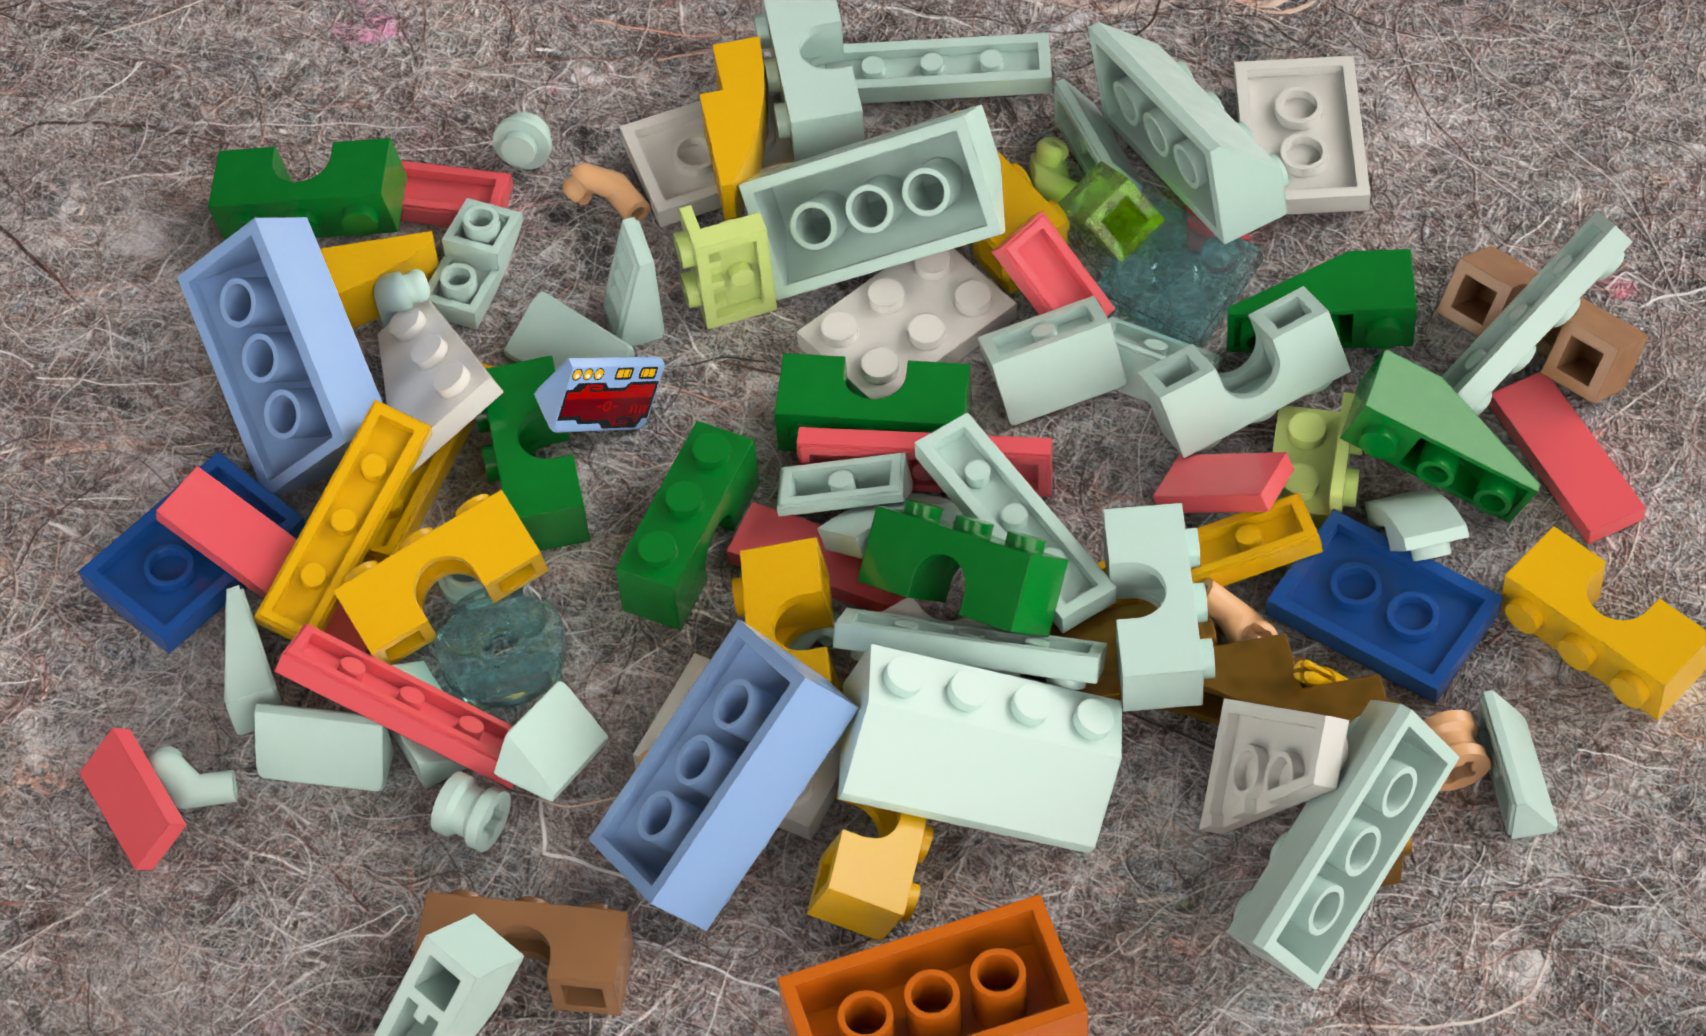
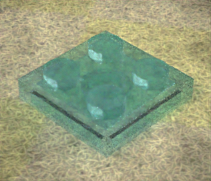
M1157 198L1097 284L1116 308L1115 312L1160 334L1188 344H1194L1196 347L1203 349L1226 316L1228 307L1235 303L1262 264V248L1240 237L1224 245L1198 217Z

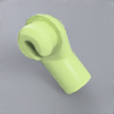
M1055 137L1040 139L1036 145V152L1032 153L1029 159L1033 187L1047 201L1054 200L1061 208L1081 218L1087 216L1095 202L1096 191L1069 178L1068 166L1065 162L1069 150L1064 141Z

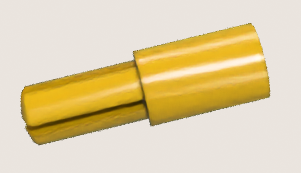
M1307 659L1305 661L1299 660L1293 670L1297 671V673H1293L1294 678L1309 687L1349 680L1331 668L1321 667Z

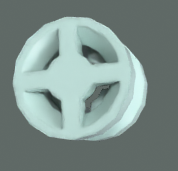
M458 771L445 782L438 794L431 814L432 830L446 837L455 834L464 837L466 846L483 853L489 850L496 842L506 824L511 806L510 793L495 786L488 789L481 788L477 785L476 779L473 776Z

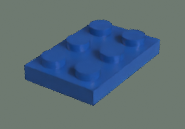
M219 451L200 466L206 473L298 539L306 524L304 517ZM176 488L79 570L84 586L168 654L174 651L226 605V589L239 585L240 589L246 587L156 520V510Z
M1333 509L1317 531L1321 539L1323 552L1293 563L1267 598L1266 615L1436 704L1501 612L1503 596L1432 559L1413 561L1411 550L1390 551L1387 536Z

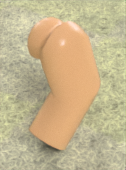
M584 162L571 168L570 172L572 175L563 182V192L573 202L586 205L591 201L593 195L597 194L606 198L623 219L635 217L636 220L641 222L647 217L651 209L650 203L623 173Z
M1211 578L1203 581L1206 589L1208 616L1219 625L1229 643L1278 635L1271 623L1264 621L1257 611Z

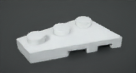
M429 299L425 302L414 303L413 308L410 310L397 312L392 317L390 323L377 334L387 405L432 426V436L411 473L504 392Z
M1224 698L1199 830L1225 834L1337 789L1340 771L1345 766L1348 757V741L1346 736L1349 720Z

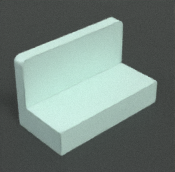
M1095 296L977 337L983 358L996 381L1006 417L1011 425H1018L1124 387L1127 383L1111 323Z

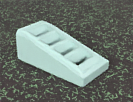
M635 217L622 220L603 305L612 334L630 346L663 338L662 333H665L654 260L640 222Z
M237 585L226 589L224 702L236 734L244 735L255 731L254 711L257 703L283 704L245 591Z

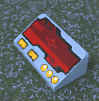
M661 357L568 358L537 389L534 395L549 428L553 432L636 430L642 428L647 421L665 364Z

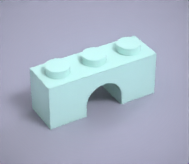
M762 0L763 13L753 15L756 37L759 36L761 50L770 48L771 58L763 59L768 94H780L781 103L773 104L777 136L779 140L790 139L794 162L865 140L863 110L852 66L835 69L817 68V66L844 60L842 21L837 0Z
M1304 286L1248 315L1255 331V347L1249 359L1236 370L1218 373L1216 368L1195 345L1191 344L1137 372L1161 432L1183 458L1196 452L1212 449L1226 436L1251 423H1259L1269 419L1278 409L1305 395L1323 391L1332 381L1351 372L1329 311Z
M1182 503L1103 509V548L1106 573L1117 587V599H1142L1158 608L1153 613L1144 617L1116 620V658L1123 712L1203 705L1204 679L1215 678V657L1212 638L1200 639L1198 623L1208 621V608L1204 582L1192 583L1191 568L1200 567V545L1197 528L1185 529Z

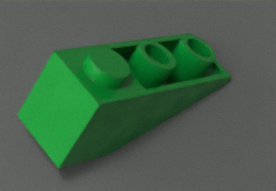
M1411 249L1345 252L1229 306L1227 311V352L1247 351L1252 353L1255 347L1256 336L1248 315L1303 286L1329 311L1342 348L1372 347L1375 349H1390L1396 346H1413L1417 304Z
M1385 349L1359 382L1340 439L1362 449L1366 454L1382 459L1418 477L1424 483L1438 487L1476 506L1482 512L1496 516L1508 523H1511L1538 492L1539 482L1443 377Z

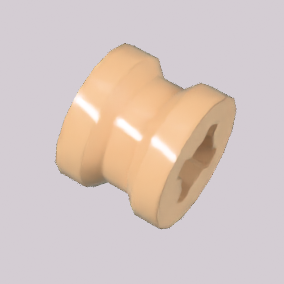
M1448 710L1423 720L1460 757L1439 791H1453L1467 787L1483 778L1491 769V759L1483 745L1476 742L1479 728L1471 712Z

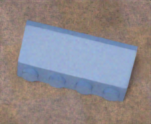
M254 218L177 276V279L258 482L275 496H280L333 476L374 400L383 402L308 218Z
M738 619L588 840L650 904L707 931L721 909L728 903L732 893L758 855L767 846L771 836L797 798L804 792L808 782L834 744L843 735L859 707L822 675L753 627Z

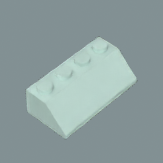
M1100 22L1088 26L1104 119L1224 245L1288 214L1284 188L1289 185V178L1280 158L1274 153L1267 154L1256 143L1249 127L1242 121L1236 123L1225 112L1218 96L1213 91L1205 92L1194 81L1191 71L1183 61L1176 62L1159 44Z
M982 104L762 171L739 184L748 215L760 212L767 228L777 300L991 238L1005 232L1001 162Z
M871 644L843 683V694L856 704L859 709L841 736L839 800L1088 854L1095 849L1122 759V701Z
M1371 699L1361 716L1356 717L1349 724L1346 736L1348 741V757L1345 766L1340 771L1337 789L1306 801L1304 808L1291 829L1281 835L1274 844L1270 853V862L1254 888L1245 893L1239 900L1234 911L1233 922L1226 931L1228 935L1251 953L1314 990L1318 988L1460 758L1412 709L1399 703Z

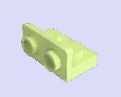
M688 205L679 208L682 231L673 233V242L682 269L688 268L687 272L679 274L680 285L687 307L691 309L699 306L707 330L777 310L768 233L761 213L758 212L737 219H729L700 229L692 206Z
M1343 393L1341 412L1284 406L1278 410L1272 452H1286L1294 467V471L1276 500L1299 492L1317 529L1322 526L1333 509L1342 513L1343 506L1356 508L1360 469L1348 468L1350 454L1362 455L1363 450L1340 439L1355 393Z

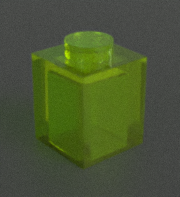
M1102 161L1058 202L1065 213L1094 245L1121 263L1165 221L1128 177Z

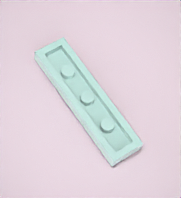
M1049 33L843 44V61L817 66V68L821 69L852 66L861 104L1052 93Z
M1597 210L1441 377L1477 416L1480 415L1490 403L1492 391L1509 373L1519 372L1530 362L1536 352V344L1552 327L1563 325L1575 314L1580 305V297L1596 280H1603L1617 270L1624 259V251L1633 241Z
M968 412L914 442L915 458L964 516L993 523L992 536L1006 540L1008 531L1046 540L1045 553L1069 560L1053 618V623L1062 633L1117 602V587Z
M846 608L836 620L833 648L850 650V657L858 661L871 644L1019 678L1021 674L1047 677V684L1072 690L1086 688V683L1097 684L1105 667L1107 643L1052 635L1047 637L1014 633L1000 628Z

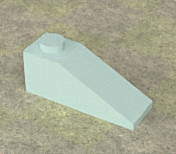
M475 914L426 935L374 1036H476L497 1009L524 955Z

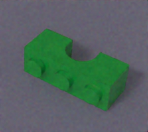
M391 138L333 142L327 166L315 177L301 182H292L276 147L218 151L208 209L224 240L254 218L307 217L315 238L350 235L369 236L378 233L398 232L407 174Z
M783 353L774 412L778 450L794 451L797 453L799 427L932 433L967 412L971 415L970 364L908 360L905 381L895 393L880 399H867L849 390L846 357Z
M550 355L486 368L488 373L504 391L475 417L478 432L491 431L493 444L481 446L488 483L501 481L503 493L539 551L591 541L573 454L551 459L532 456L534 452L544 446L570 441L568 432L556 433L551 431L534 395L537 389L556 371L553 356Z
M696 421L615 568L623 611L681 631L707 583L706 557L717 526L734 531L760 484L754 439Z
M905 499L903 509L876 506L858 582L907 598L946 603L953 576L961 567L965 579V592L959 615L1009 632L1049 637L1069 560L1045 553L1046 540L1014 531H1008L1006 540L992 536L993 523L968 516L956 515L953 524L941 520L943 508L917 500Z

